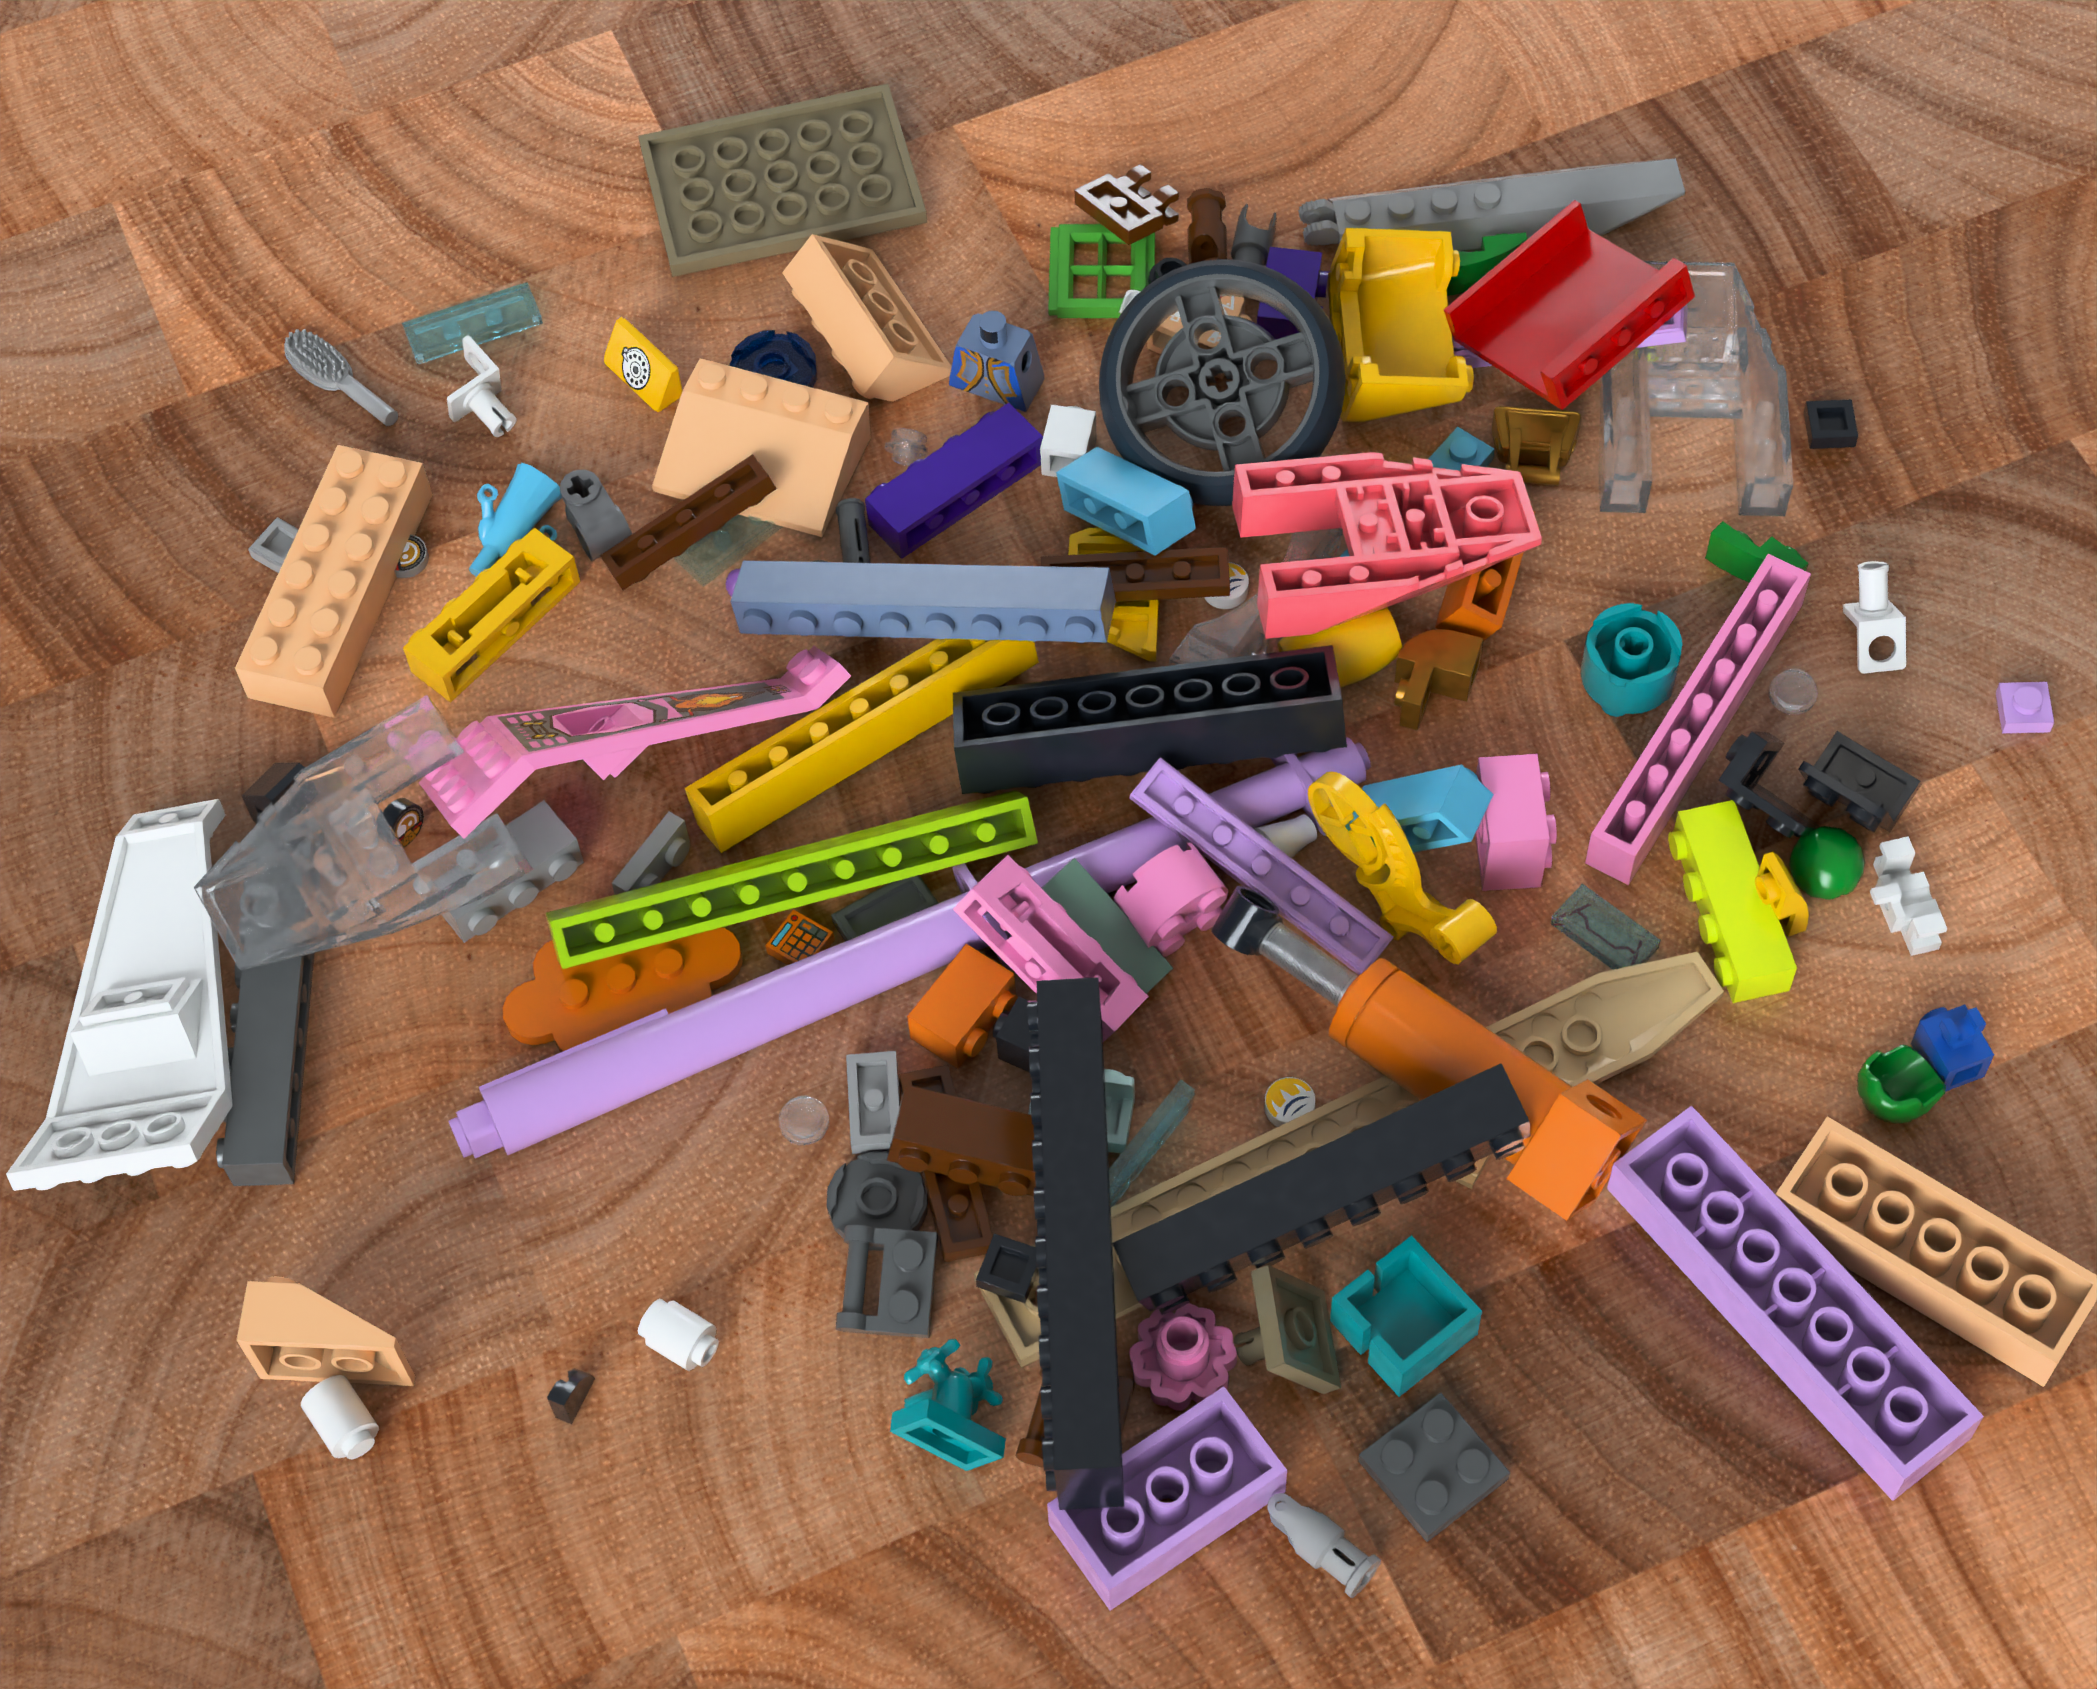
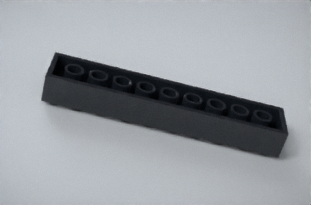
M1099 979L1036 981L1037 1000L1027 1001L1028 1027L1031 1037L1029 1065L1033 1093L1030 1094L1031 1118L1034 1125L1032 1155L1036 1187L1034 1188V1210L1038 1236H1035L1036 1263L1039 1271L1037 1302L1041 1326L1039 1358L1040 1368H1042L1043 1386H1041L1040 1391L1045 1438H1042L1043 1468L1046 1474L1047 1491H1057L1059 1510L1125 1507Z

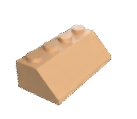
M812 234L782 273L793 288V296L804 305L812 317L811 322L814 328L825 337L831 346L833 357L844 366L852 378L854 389L868 399L877 398L894 402L949 377L952 366L873 249Z

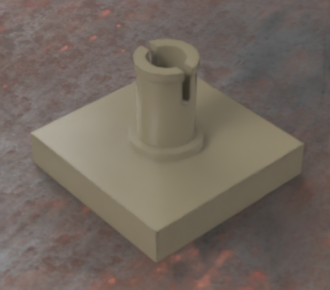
M1270 1265L1251 1271L1260 1327L1247 1332H1240L1235 1336V1344L1239 1345L1244 1342L1247 1344L1236 1348L1237 1355L1242 1363L1250 1366L1257 1361L1265 1359L1267 1371L1322 1394L1341 1388L1324 1290Z

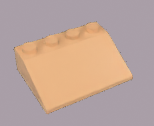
M700 358L682 391L652 484L653 492L685 500L753 454L777 489L765 496L760 503L748 507L738 515L823 537L837 504L840 502L871 438L868 402Z

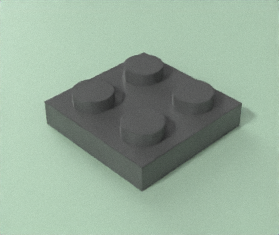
M1439 1393L1361 1452L1358 1462L1426 1542L1509 1480L1510 1471L1442 1393Z

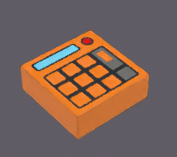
M793 909L765 947L768 955L789 965L828 949L835 940L834 932Z

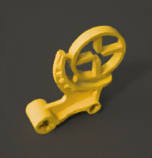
M1326 772L1309 786L1308 800L1317 822L1339 851L1359 866L1356 870L1357 880L1361 885L1369 888L1382 911V916L1379 919L1380 924L1385 931L1393 936V939L1399 940L1408 932L1416 933L1423 937L1434 949H1437L1449 962L1459 965L1497 933L1494 919L1479 902L1467 899L1453 910L1443 906L1431 894L1423 891L1421 875L1415 856L1402 827L1386 803L1377 807L1373 800L1357 784L1337 772ZM1355 811L1359 817L1349 824L1351 830L1348 831L1345 825L1354 819L1352 813Z

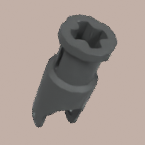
M1245 204L1238 217L1231 257L1233 260L1247 261L1266 266L1269 247L1273 245L1277 215L1275 212L1273 213L1268 230L1256 228L1248 224L1246 220L1248 204Z

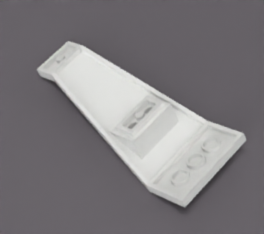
M219 799L134 814L116 836L46 1119L6 1173L14 1191L35 1187L37 1190H47L60 1183L79 1180L83 1183H91L110 1175L127 1173V1175L135 1176L153 1168L166 1166L184 1168L190 1166L201 1158L205 1148L232 1108L209 840L226 816Z

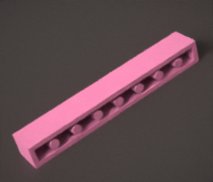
M1770 554L1766 556L1593 830L1585 864L1627 885L1630 884L1800 610L1811 576L1810 573Z

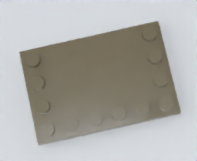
M889 84L638 136L672 277L797 251L802 248L812 234L844 241L927 223L926 209Z

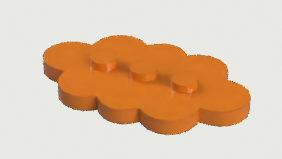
M721 927L562 969L557 960L553 940L545 943L536 953L533 962L535 979L517 986L506 997L502 1008L503 1020L511 1036L519 1042L529 1045H540L555 1041L561 1053L665 1008L668 1014L713 996L711 990L730 983L738 975L743 963L740 943L732 932Z

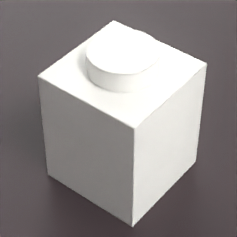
M1051 405L1040 447L1042 475L1057 477V471L1094 449L1097 439L1096 411L1084 410L1077 406Z

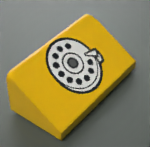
M623 317L617 319L605 351V365L654 411L660 412L681 397L683 390L678 367L627 319Z

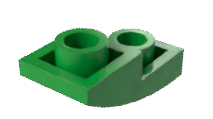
M1526 232L1482 237L1481 251H1460L1459 272L1457 277H1451L1447 287V296L1467 291L1527 240Z
M1724 521L1711 532L1705 559L1720 569L1749 583L1768 554L1804 571L1808 567V562L1794 548L1783 545L1772 536L1761 547H1758L1747 534L1742 531H1736Z

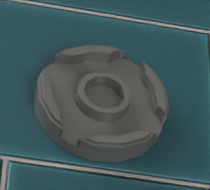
M869 1151L858 1155V1159L851 1161L848 1165L846 1163L836 1170L827 1188L826 1206L834 1230L843 1239L846 1225H865L874 1228L919 1231L928 1214L927 1190L921 1174L906 1170L898 1163L887 1161L889 1153L887 1151ZM869 1246V1250L884 1251V1247Z

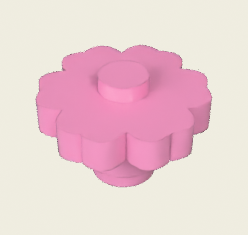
M1188 1303L1177 1309L1175 1314L1169 1312L1161 1315L1159 1309L1151 1314L1150 1318L1143 1320L1138 1325L1139 1342L1130 1348V1363L1133 1368L1135 1383L1142 1387H1151V1398L1154 1403L1162 1406L1168 1405L1174 1410L1181 1411L1190 1404L1192 1399L1199 1403L1223 1386L1228 1389L1229 1375L1227 1371L1235 1367L1237 1351L1233 1344L1231 1330L1224 1326H1215L1213 1311L1207 1308H1198Z

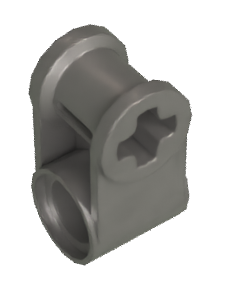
M575 470L564 476L560 483V493L566 504V516L591 561L599 558L601 554L632 535L623 513L616 504L614 505L599 478L593 472Z

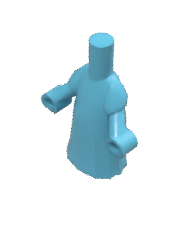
M525 463L517 465L515 474L495 512L493 502L498 496V490L490 484H484L478 491L477 499L481 503L482 520L479 522L478 534L483 548L469 567V571L477 577L481 571L494 565L498 558L506 554L514 541L522 539L528 534L548 510L562 498L560 486L546 474ZM484 492H489L491 497H487ZM544 525L540 528L539 531L541 533H548L550 539L555 541L557 531L553 527Z

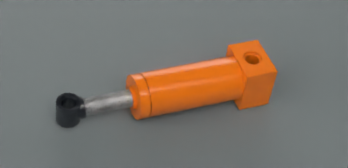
M1243 886L1235 888L1211 929L1212 933L1222 943L1246 955L1255 954L1256 956L1263 954V956L1276 963V965L1286 970L1296 979L1304 982L1306 986H1309L1334 1005H1337L1336 1013L1329 1027V1037L1420 1100L1502 1063L1530 1121L1531 1135L1523 1141L1525 1148L1505 1158L1515 1165L1506 1179L1566 1221L1596 1202L1610 1179L1613 1163L1628 1152L1647 1119L1588 1079L1572 1087L1384 958L1376 960L1359 976L1348 970V968H1345V966L1340 965L1335 959L1327 956L1325 952L1317 949V947L1304 940L1297 933L1284 926L1283 919L1277 916L1279 914L1278 907L1269 899Z

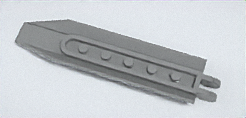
M1676 158L1577 167L1328 198V200H1311L1302 204L1298 212L1300 221H1303V224H1307L1303 231L1305 243L1307 242L1311 246L1340 244L1345 228L1451 232L1453 250L1475 252L1481 251L1482 237L1526 232L1527 239H1529L1574 200L1581 203L1588 229L1603 236L1685 195V189Z

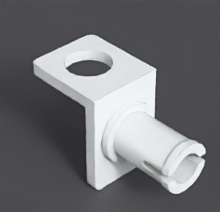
M467 335L462 338L464 357L478 373V376L447 397L449 417L453 422H457L473 411L490 429L494 437H500L504 435L500 426L502 425L507 432L510 431L516 423V417L495 396L502 391L499 368L475 341Z
M1878 561L1861 563L1858 565L1859 602L1843 604V613L1857 627V668L1863 674L1902 670L1906 667V617L1888 600L1889 565ZM1879 636H1889L1894 640V651L1891 656L1884 660H1874L1869 655V645Z

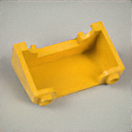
M1345 228L1331 264L1328 278L1330 319L1338 336L1345 362V396L1340 415L1342 421L1365 422L1460 402L1466 393L1471 392L1474 379L1473 368L1471 365H1466L1464 356H1454L1452 333L1443 311L1448 307L1447 287L1451 277H1457L1460 267L1459 251L1453 250L1451 232Z

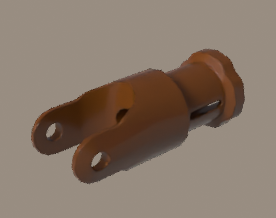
M1210 188L1198 189L1193 191L1191 196L1187 198V209L1191 213L1192 223L1187 229L1189 264L1213 257L1227 259L1226 225L1222 222V211L1226 207V200L1220 191Z

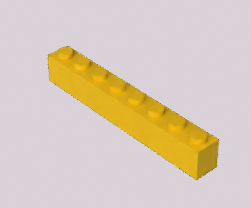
M935 639L685 787L697 825L721 853L951 716L953 714V692L999 687L1038 664L1035 643L1033 641Z

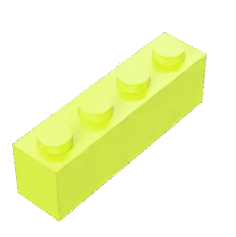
M1730 800L1678 811L1674 830L1668 834L1669 847L1674 860H1681L1685 870L1683 884L1686 896L1690 902L1696 901L1700 912L1698 918L1700 935L1705 944L1712 945L1716 956L1714 959V972L1721 987H1727L1732 1003L1790 991L1797 966L1780 921L1771 905L1764 904L1757 893L1755 878L1760 867L1736 803Z

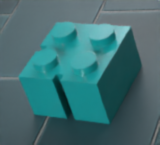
M1411 1235L1376 1262L1375 1275L1369 1269L1332 1297L1330 1322L1360 1355L1369 1349L1368 1364L1395 1394L1400 1397L1478 1335L1482 1310ZM1373 1289H1375V1290L1378 1292V1293L1375 1294L1374 1296H1373Z

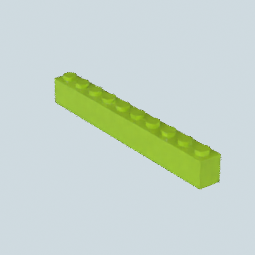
M1014 790L546 912V917L557 960L561 968L565 969L1038 844L1028 797Z

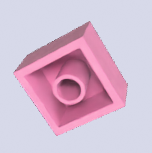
M1538 754L1479 757L1476 771L1478 780L1494 794L1475 833L1482 891L1541 887L1544 868H1551L1552 866L1551 844H1556L1557 839L1554 814L1546 815L1545 802L1550 801L1548 772H1540Z

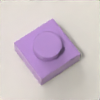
M2047 682L1999 683L1996 690V699L2002 733L2051 732L2054 718Z

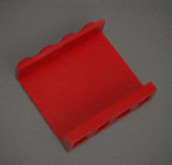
M1574 200L1461 296L1456 298L1443 311L1456 343L1563 410L1694 299L1695 294L1686 264L1673 258L1660 270L1652 267L1588 229L1581 203Z

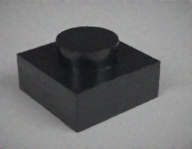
M1852 399L1806 401L1804 418L1810 449L1856 446L1858 431Z
M994 1233L977 1275L976 1287L1026 1304L1038 1273L1036 1247Z

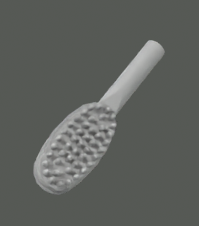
M296 329L294 334L289 332V337L285 338V356L291 366L303 378L315 386L328 391H343L386 426H391L397 421V411L353 377L351 366L331 344L312 332H306V329H303L301 332L299 329Z

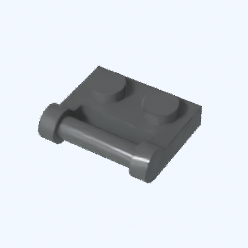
M846 1225L844 1242L849 1244L843 1308L842 1312L837 1313L835 1329L850 1333L930 1338L938 1233L874 1228L865 1225ZM869 1246L884 1247L877 1316L863 1314Z

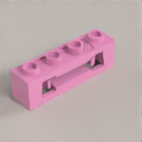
M1009 855L978 882L953 909L1036 994V981L1098 978L1103 1042L1149 997L1137 985L1135 979L1124 972L1103 951L1100 944L1088 936L1068 916L1066 910L1059 903L1053 901L1032 879L1029 872L1019 866ZM990 913L1000 923L999 927L1003 931H1008L1011 936L1005 940L983 918L984 915Z

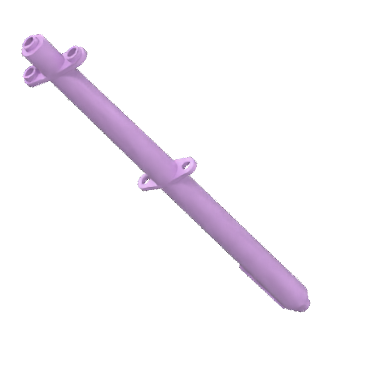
M1346 737L1347 747L1335 748L1326 752L1312 751L1298 758L1297 753L1271 758L1276 767L1212 792L1209 795L1253 829L1303 808L1319 832L1326 836L1310 807L1308 800L1309 786L1323 774L1330 771L1340 773L1355 784H1360L1366 781V770L1370 769V760L1361 743L1354 744L1350 738ZM1150 817L1024 869L1042 887L1069 861L1075 858L1108 894L1119 889L1122 885L1126 886L1137 881L1132 874L1162 851L1175 845H1179L1183 852L1186 851L1187 842L1156 818ZM965 863L953 866V873L962 893L958 896L668 1014L665 1008L480 1086L479 1089L483 1101L457 1111V1117L448 1120L463 1157L465 1158L473 1154L475 1158H478L501 1147L504 1148L507 1156L947 965L952 962L965 944L978 951L988 947L989 945L953 910L977 884V881ZM990 913L983 916L1005 940L1011 936L1008 931H1003L999 927L1000 923ZM997 955V957H998V959L1000 960V962L1002 963V965H1003L1005 968H1007L1008 970H1012V969Z

